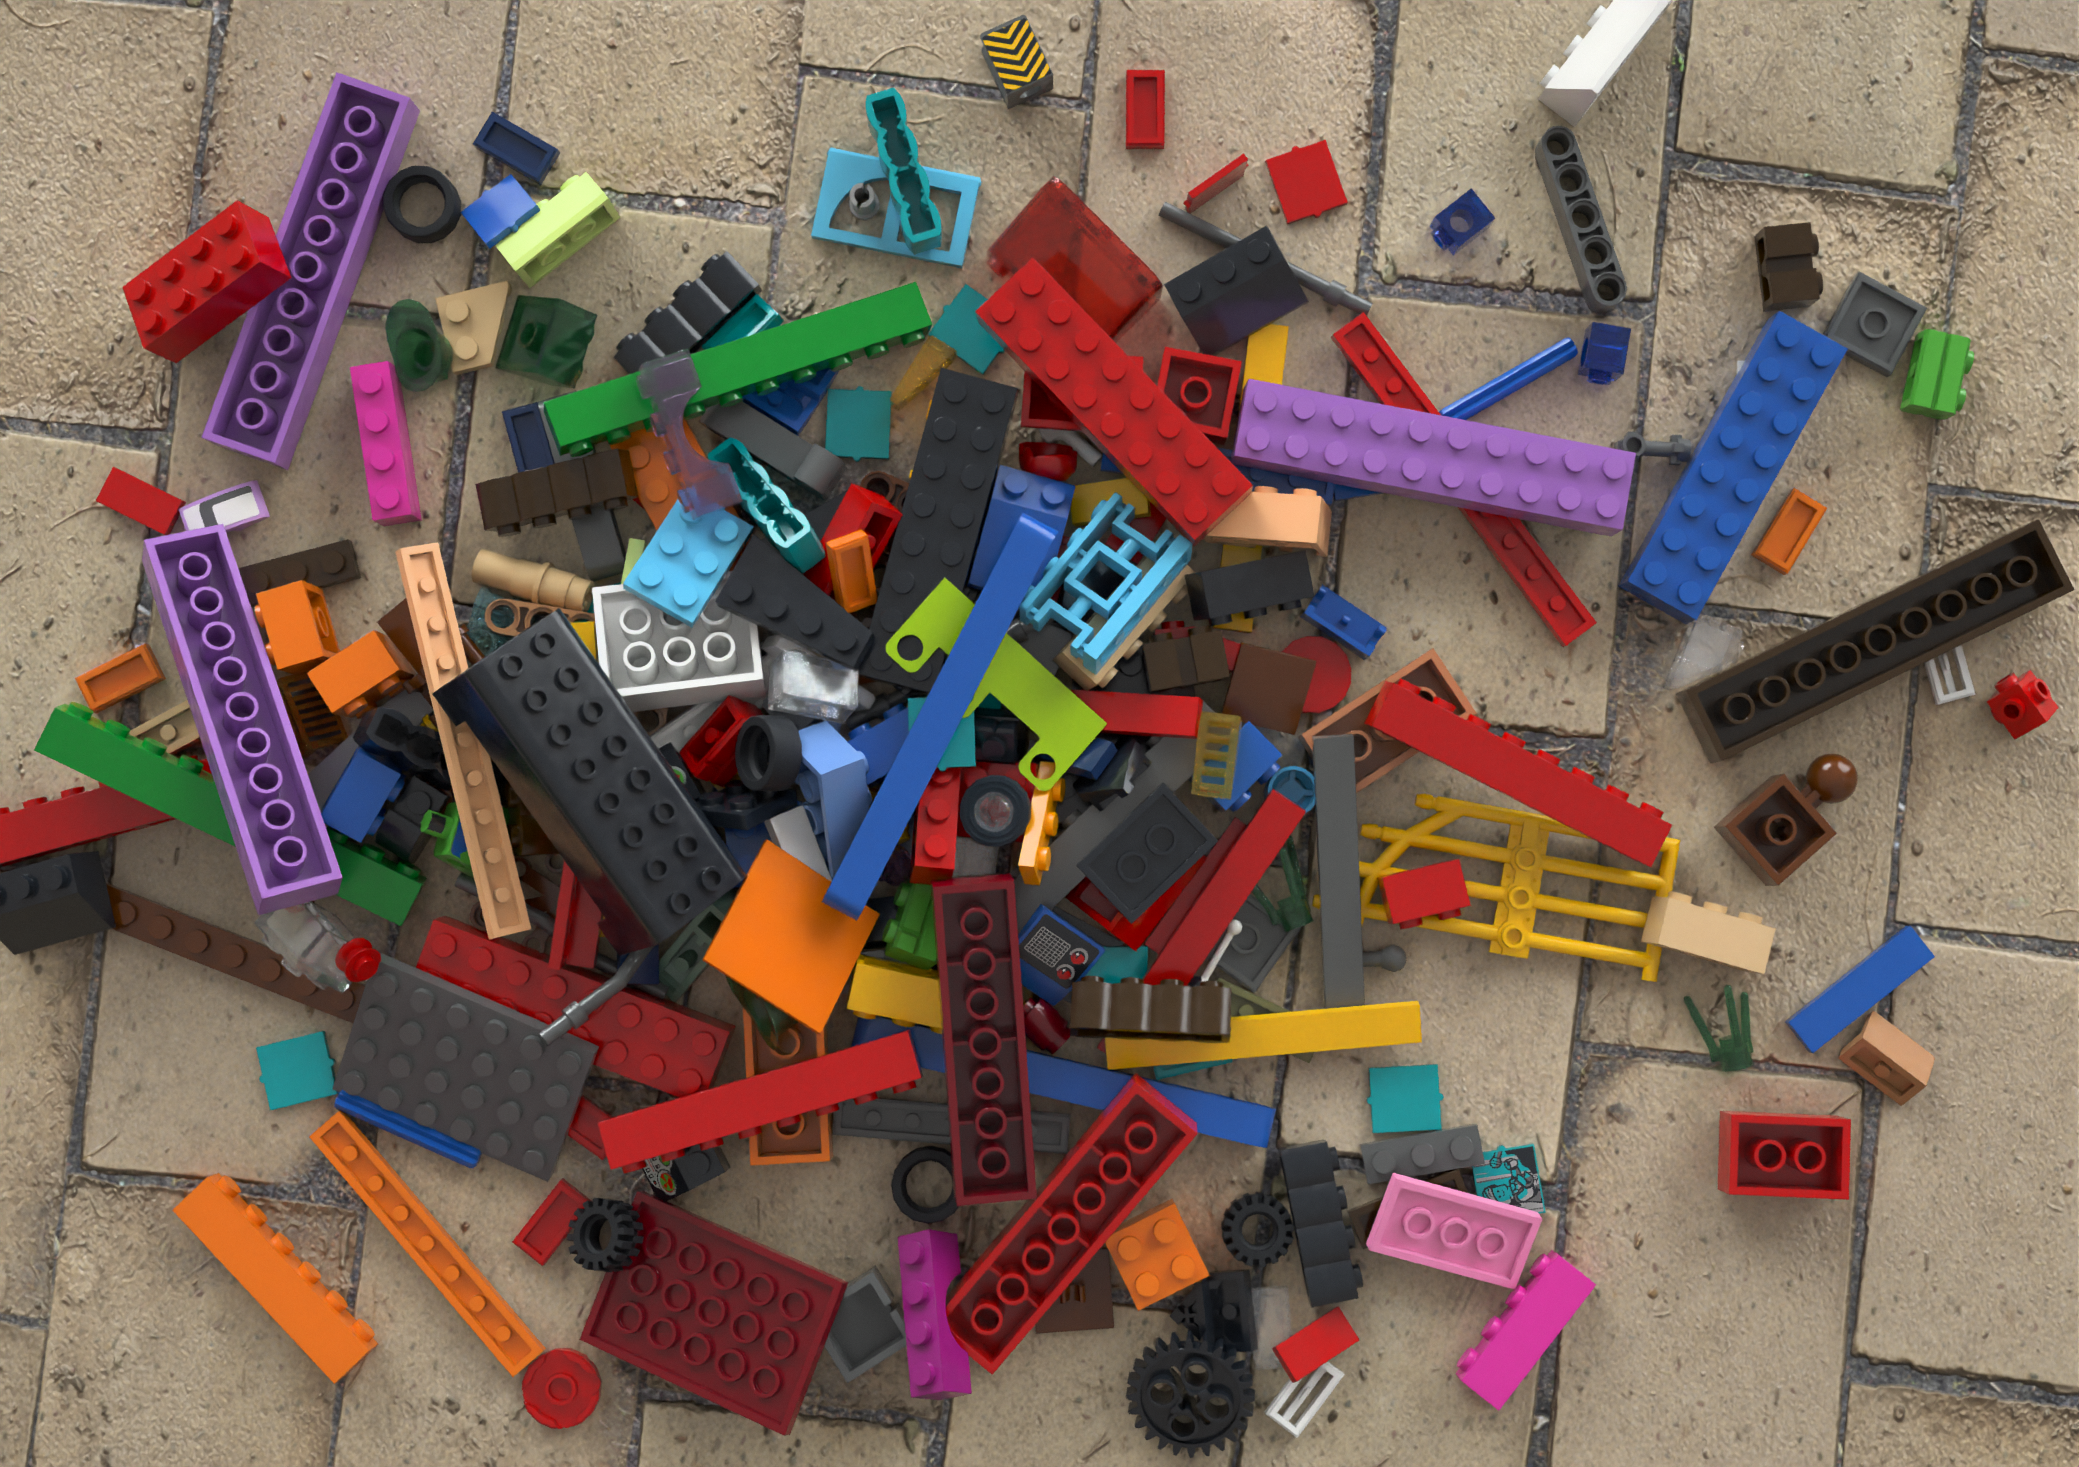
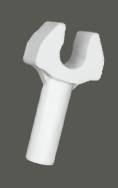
M1039 429L1041 437L1047 443H1052L1056 440L1064 441L1067 445L1072 446L1073 450L1077 451V454L1092 467L1103 456L1076 431Z

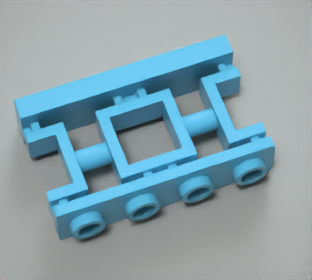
M1116 492L1108 501L1102 500L1098 503L1092 512L1090 523L1084 530L1078 528L1072 534L1067 543L1068 549L1060 558L1054 557L1051 559L1043 571L1044 577L1036 587L1033 585L1029 587L1019 607L1020 621L1025 625L1031 623L1038 632L1052 618L1077 635L1070 645L1071 655L1075 658L1080 657L1083 660V666L1095 675H1097L1191 560L1192 542L1180 534L1177 538H1174L1173 533L1166 529L1154 543L1130 527V522L1135 518V507L1129 503L1127 505L1124 504L1122 496ZM1111 525L1112 534L1124 541L1117 552H1114L1099 541ZM1137 551L1155 562L1143 579L1142 570L1129 562ZM1099 560L1125 578L1107 601L1080 583ZM1063 582L1064 590L1077 599L1068 610L1050 599ZM1089 609H1092L1108 620L1095 637L1094 628L1081 620Z

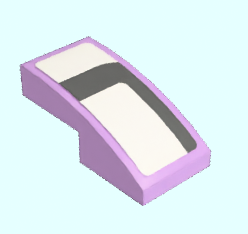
M257 480L222 490L179 508L186 531L219 524L224 525L226 533L229 531H241L270 517Z

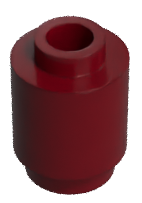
M1029 997L1023 1002L1025 1035L1042 1051L1046 1049L1051 1054H1054L1070 1037V1028L1067 1026L1069 1022L1041 997L1035 1001Z

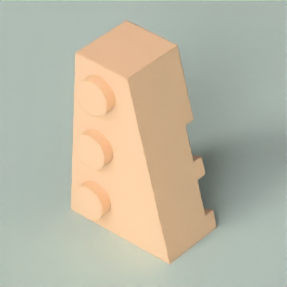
M1256 486L1254 492H1251L1243 502L1203 539L1209 543L1256 548V545L1279 547V551L1290 553L1293 548L1316 549L1315 556L1327 557L1332 511L1322 496H1317V491L1294 489L1293 494H1280L1277 488Z

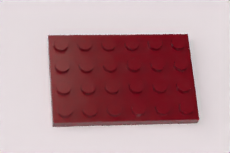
M637 1191L631 1210L637 1211L640 1215L635 1222L643 1223L644 1230L637 1231V1236L643 1237V1244L636 1243L635 1248L639 1249L640 1252L637 1257L629 1256L633 1261L629 1267L623 1266L622 1271L605 1273L579 1340L781 1435H790L849 1282L645 1191Z

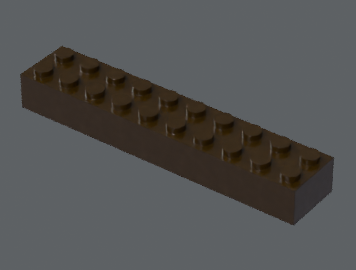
M2038 519L2001 535L1675 694L1709 762H1720L2075 589Z

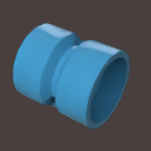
M1297 766L1284 767L1265 782L1263 790L1264 800L1273 788L1305 809L1306 813L1315 805L1314 776L1304 768Z

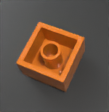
M300 580L256 594L259 605L255 606V615L261 628H266L269 643L265 644V649L271 665H276L277 670L300 676L307 674L340 652L322 588Z
M373 630L309 671L307 675L333 714L349 718L356 716L357 719H361L364 713L378 708L376 702L389 695L390 698H393L405 689L402 684L408 679L413 678L416 673L386 634Z
M1173 1198L1121 1223L1105 1242L1138 1311L1210 1276Z

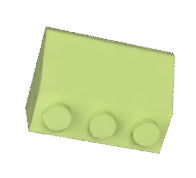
M586 172L580 177L575 175L565 181L560 187L561 192L550 201L544 199L538 202L537 206L540 208V211L520 225L518 231L511 232L495 245L529 288L621 218L606 194Z

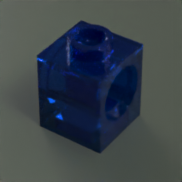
M1471 188L1434 217L1430 224L1433 230L1431 231V236L1441 249L1446 250L1448 248L1454 256L1490 228L1496 218ZM1453 217L1463 218L1468 223L1469 230L1466 232L1454 230L1450 224V219Z
M1592 322L1585 329L1578 375L1588 376V382L1599 385H1610L1611 381H1617L1624 374L1631 328Z

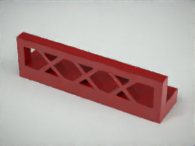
M565 861L563 864L548 969L560 971L566 964L593 969L597 962L601 930L597 923L603 920L604 915Z

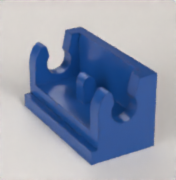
M1322 584L1300 617L1363 660L1367 659L1375 649L1377 642L1387 631V627Z

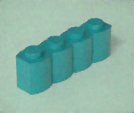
M895 88L867 95L866 114L868 127L872 137L877 142L881 168L889 179L891 200L901 218L904 241L914 255L941 247L942 227L940 214L934 203L930 200L929 180L925 170L919 164L918 146L914 134L907 126L904 101Z
M730 437L708 453L709 464L727 493L739 502L748 518L759 526L768 542L778 548L783 558L803 574L825 558L824 547L805 515L793 507L785 492L773 484L766 470L760 464L754 462L743 443Z

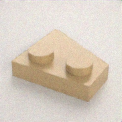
M508 280L435 298L452 371L455 375L494 366L498 349L496 344L498 336L502 333L505 320L503 314L507 298L511 295L512 291Z

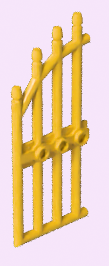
M1416 794L1414 805L1426 810L1435 809L1437 813L1406 830L1388 826L1379 827L1377 824L1372 823L1361 825L1360 836L1391 843L1373 863L1359 861V875L1364 878L1360 887L1362 926L1365 918L1388 922L1384 905L1370 903L1378 886L1377 877L1407 871L1406 869L1391 866L1410 846L1503 863L1500 886L1465 880L1468 897L1497 902L1493 925L1457 918L1438 920V916L1434 914L1422 917L1423 925L1416 927L1490 940L1488 952L1528 959L1530 948L1640 967L1643 968L1641 980L1657 982L1662 953L1661 947L1647 944L1646 952L1535 933L1533 932L1536 909L1644 928L1648 913L1539 894L1543 870L1655 890V896L1667 897L1668 892L1672 891L1680 839L1666 837L1659 851L1662 852L1659 875L1546 855L1549 832L1591 839L1546 815L1442 796L1433 797L1431 794ZM1463 816L1510 825L1506 848L1438 836L1431 833ZM1319 894L1313 895L1312 906L1320 910Z

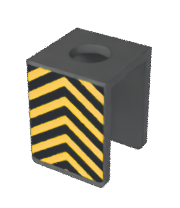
M1025 15L1016 17L981 33L980 39L983 43L982 55L1008 109L1053 89V72Z

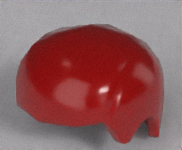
M1019 443V466L1021 471L1064 482L1077 469V451H1073L1072 446L1063 444Z

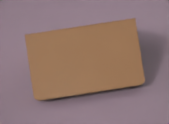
M1875 1011L1867 1015L1861 1033L1841 1049L1838 1057L1843 1063L1900 1106L1904 1105L1927 1086L1935 1061V1057Z

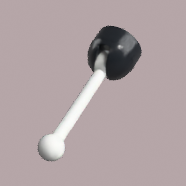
M1232 919L1227 927V933L1201 976H1193L1187 986L1196 987L1200 985V982L1208 981L1233 936L1241 932L1242 924L1239 920Z

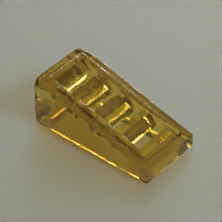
M929 336L890 398L892 408L900 411L939 376L941 368L947 369L955 361L957 351L936 337Z
M1201 712L1191 795L1231 800L1242 728L1240 716ZM1209 727L1231 729L1230 736L1209 733ZM1207 743L1228 745V752L1207 750ZM1205 759L1227 762L1226 769L1204 766ZM1202 776L1225 778L1224 785L1203 783Z

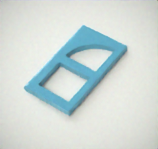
M835 148L829 149L811 233L813 239L963 268L977 195L982 183L980 177L922 166L927 174L930 189L960 194L961 197L949 252L931 249L914 255L906 243L898 241L901 218L893 206L891 195L881 238L830 228L837 209L849 196L850 190L854 185L858 183H864L865 185L875 181H889L881 168L879 157Z

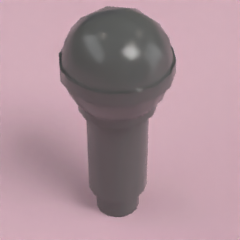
M1397 945L1387 946L1381 949V951H1363V967H1382L1388 971L1396 972L1404 968L1406 964V953Z

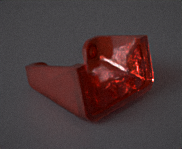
M1055 176L1041 187L987 250V256L990 258L987 261L988 266L1002 279L1006 275L1011 278L1033 257L1115 343L1161 299L1163 285L1155 273L1070 188Z

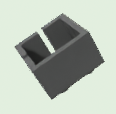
M876 1265L848 1283L824 1345L847 1383L907 1346L904 1310L899 1302L891 1306L890 1303L893 1301L894 1294Z

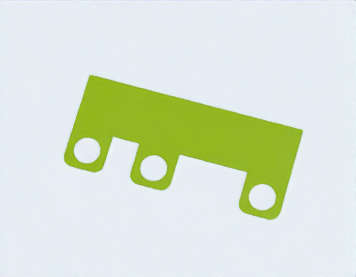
M944 578L887 642V654L907 672L918 671L938 647L949 655L975 604L950 581ZM1007 633L986 670L973 700L962 717L970 716L985 697L991 693L1035 732L1040 739L1019 762V771L1041 791L1050 790L1107 725L1101 717ZM914 635L921 640L923 652L918 659L908 661L899 655L897 645L902 637ZM1038 754H1047L1055 761V772L1048 779H1038L1030 770V763Z

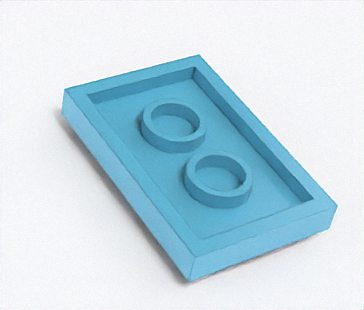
M684 488L623 583V589L693 628L752 535L754 526Z

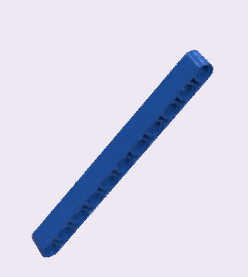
M1022 513L821 903L858 920L1052 545L1058 530L1025 513Z
M878 1015L876 1019L857 1018L851 1047L910 1030L921 1068L945 1073L942 1034L931 1031L929 1026L916 1023L914 1027L899 1026L892 1022V1018ZM1026 1049L1029 1093L1104 1110L1133 1076V1074L1108 1070L1107 1068ZM1142 1077L1197 1123L1198 1133L1257 1147H1268L1276 1112L1275 1108Z

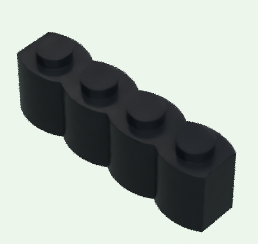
M728 251L721 256L714 254L701 267L703 273L698 279L693 282L687 280L673 293L675 299L670 305L664 309L659 306L646 317L644 321L646 326L637 335L630 333L618 343L616 347L618 352L614 358L629 374L697 353L752 297L760 294L762 291L760 285Z
M378 707L364 713L353 736L354 741L362 749L375 755L389 756L391 761L399 768L410 773L424 774L426 779L434 786L446 791H453L440 735L437 731L425 726H414L405 715L391 708ZM491 762L501 805L504 806L502 792L503 787L507 785L508 781L497 765Z
M1325 1139L1278 1148L1310 1306L1313 1308L1358 1299L1357 1288L1363 1287V1279L1359 1264L1352 1265L1349 1249L1356 1248L1351 1224L1344 1226L1341 1210L1348 1209L1343 1185L1336 1187L1333 1171L1340 1170L1336 1148H1328Z

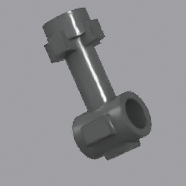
M1628 431L1623 439L1614 443V449L1636 453L1635 461L1638 456L1669 457V465H1680L1681 462H1688L1690 459L1691 441L1690 439H1682V435H1671L1670 442L1647 441L1637 432Z

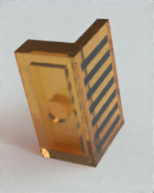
M309 671L281 677L276 680L302 759H306L320 748L342 743L348 738L340 715L333 714L307 675Z

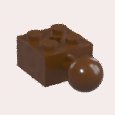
M1839 754L1819 756L1809 765L1806 773L1807 785L1801 791L1794 786L1785 774L1770 776L1715 825L1714 828L1765 886H1779L1837 834L1816 808L1823 802L1834 804L1848 799L1857 787L1858 775L1856 768L1849 759ZM1777 823L1779 825L1775 831L1779 837H1772L1770 835V824Z

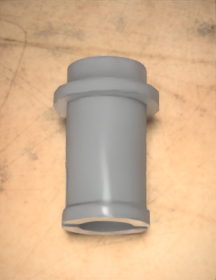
M858 183L852 187L849 194L851 213L858 219H871L879 211L880 202L878 196L870 185H867V188H865L864 183ZM867 199L866 202L861 203V206H859V201Z

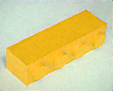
M859 955L854 965L849 986L847 1009L853 1010V1014L861 1018L876 1019L878 1015L892 1018V1022L899 1026L914 1027L915 1023L931 1026V1031L942 1034L937 970H923L909 964Z

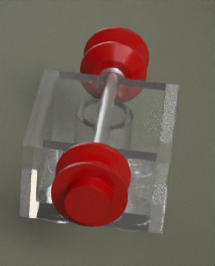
M316 900L261 914L254 923L265 935L261 940L272 951L284 957L281 961L282 965L297 977H300L303 973L306 974L312 983L323 990L329 986L343 994L352 982L367 980L378 970L381 954L372 948L371 943L367 939L356 938L335 913L315 903Z

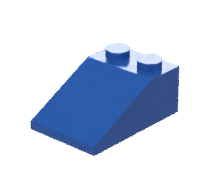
M1000 465L967 587L983 590L1022 513L1058 530L1031 585L1036 587L1044 577L1043 571L1052 558L1058 556L1075 485Z

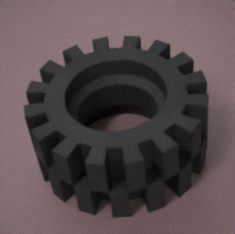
M1260 1192L1251 1195L1249 1193L1244 1194L1242 1198L1232 1201L1230 1208H1226L1223 1214L1224 1219L1221 1221L1223 1241L1233 1257L1238 1261L1244 1262L1245 1265L1266 1267L1268 1263L1272 1262V1264H1275L1279 1261V1257L1287 1254V1248L1290 1244L1292 1245L1294 1225L1291 1216L1283 1204L1271 1195L1267 1196ZM1256 1214L1266 1216L1271 1221L1273 1227L1269 1240L1259 1245L1249 1243L1242 1234L1245 1220Z
M593 1198V1201L584 1202L582 1204L584 1209L577 1208L574 1212L578 1220H570L568 1226L574 1228L573 1234H567V1241H574V1245L568 1247L570 1254H577L573 1260L577 1264H582V1268L594 1271L619 1272L623 1270V1266L629 1267L633 1263L629 1256L637 1257L640 1252L639 1249L635 1248L636 1243L643 1244V1237L637 1236V1231L644 1230L643 1223L635 1222L640 1217L639 1213L631 1210L633 1206L629 1203H623V1201ZM608 1220L611 1225V1239L605 1250H602L599 1235L603 1224Z

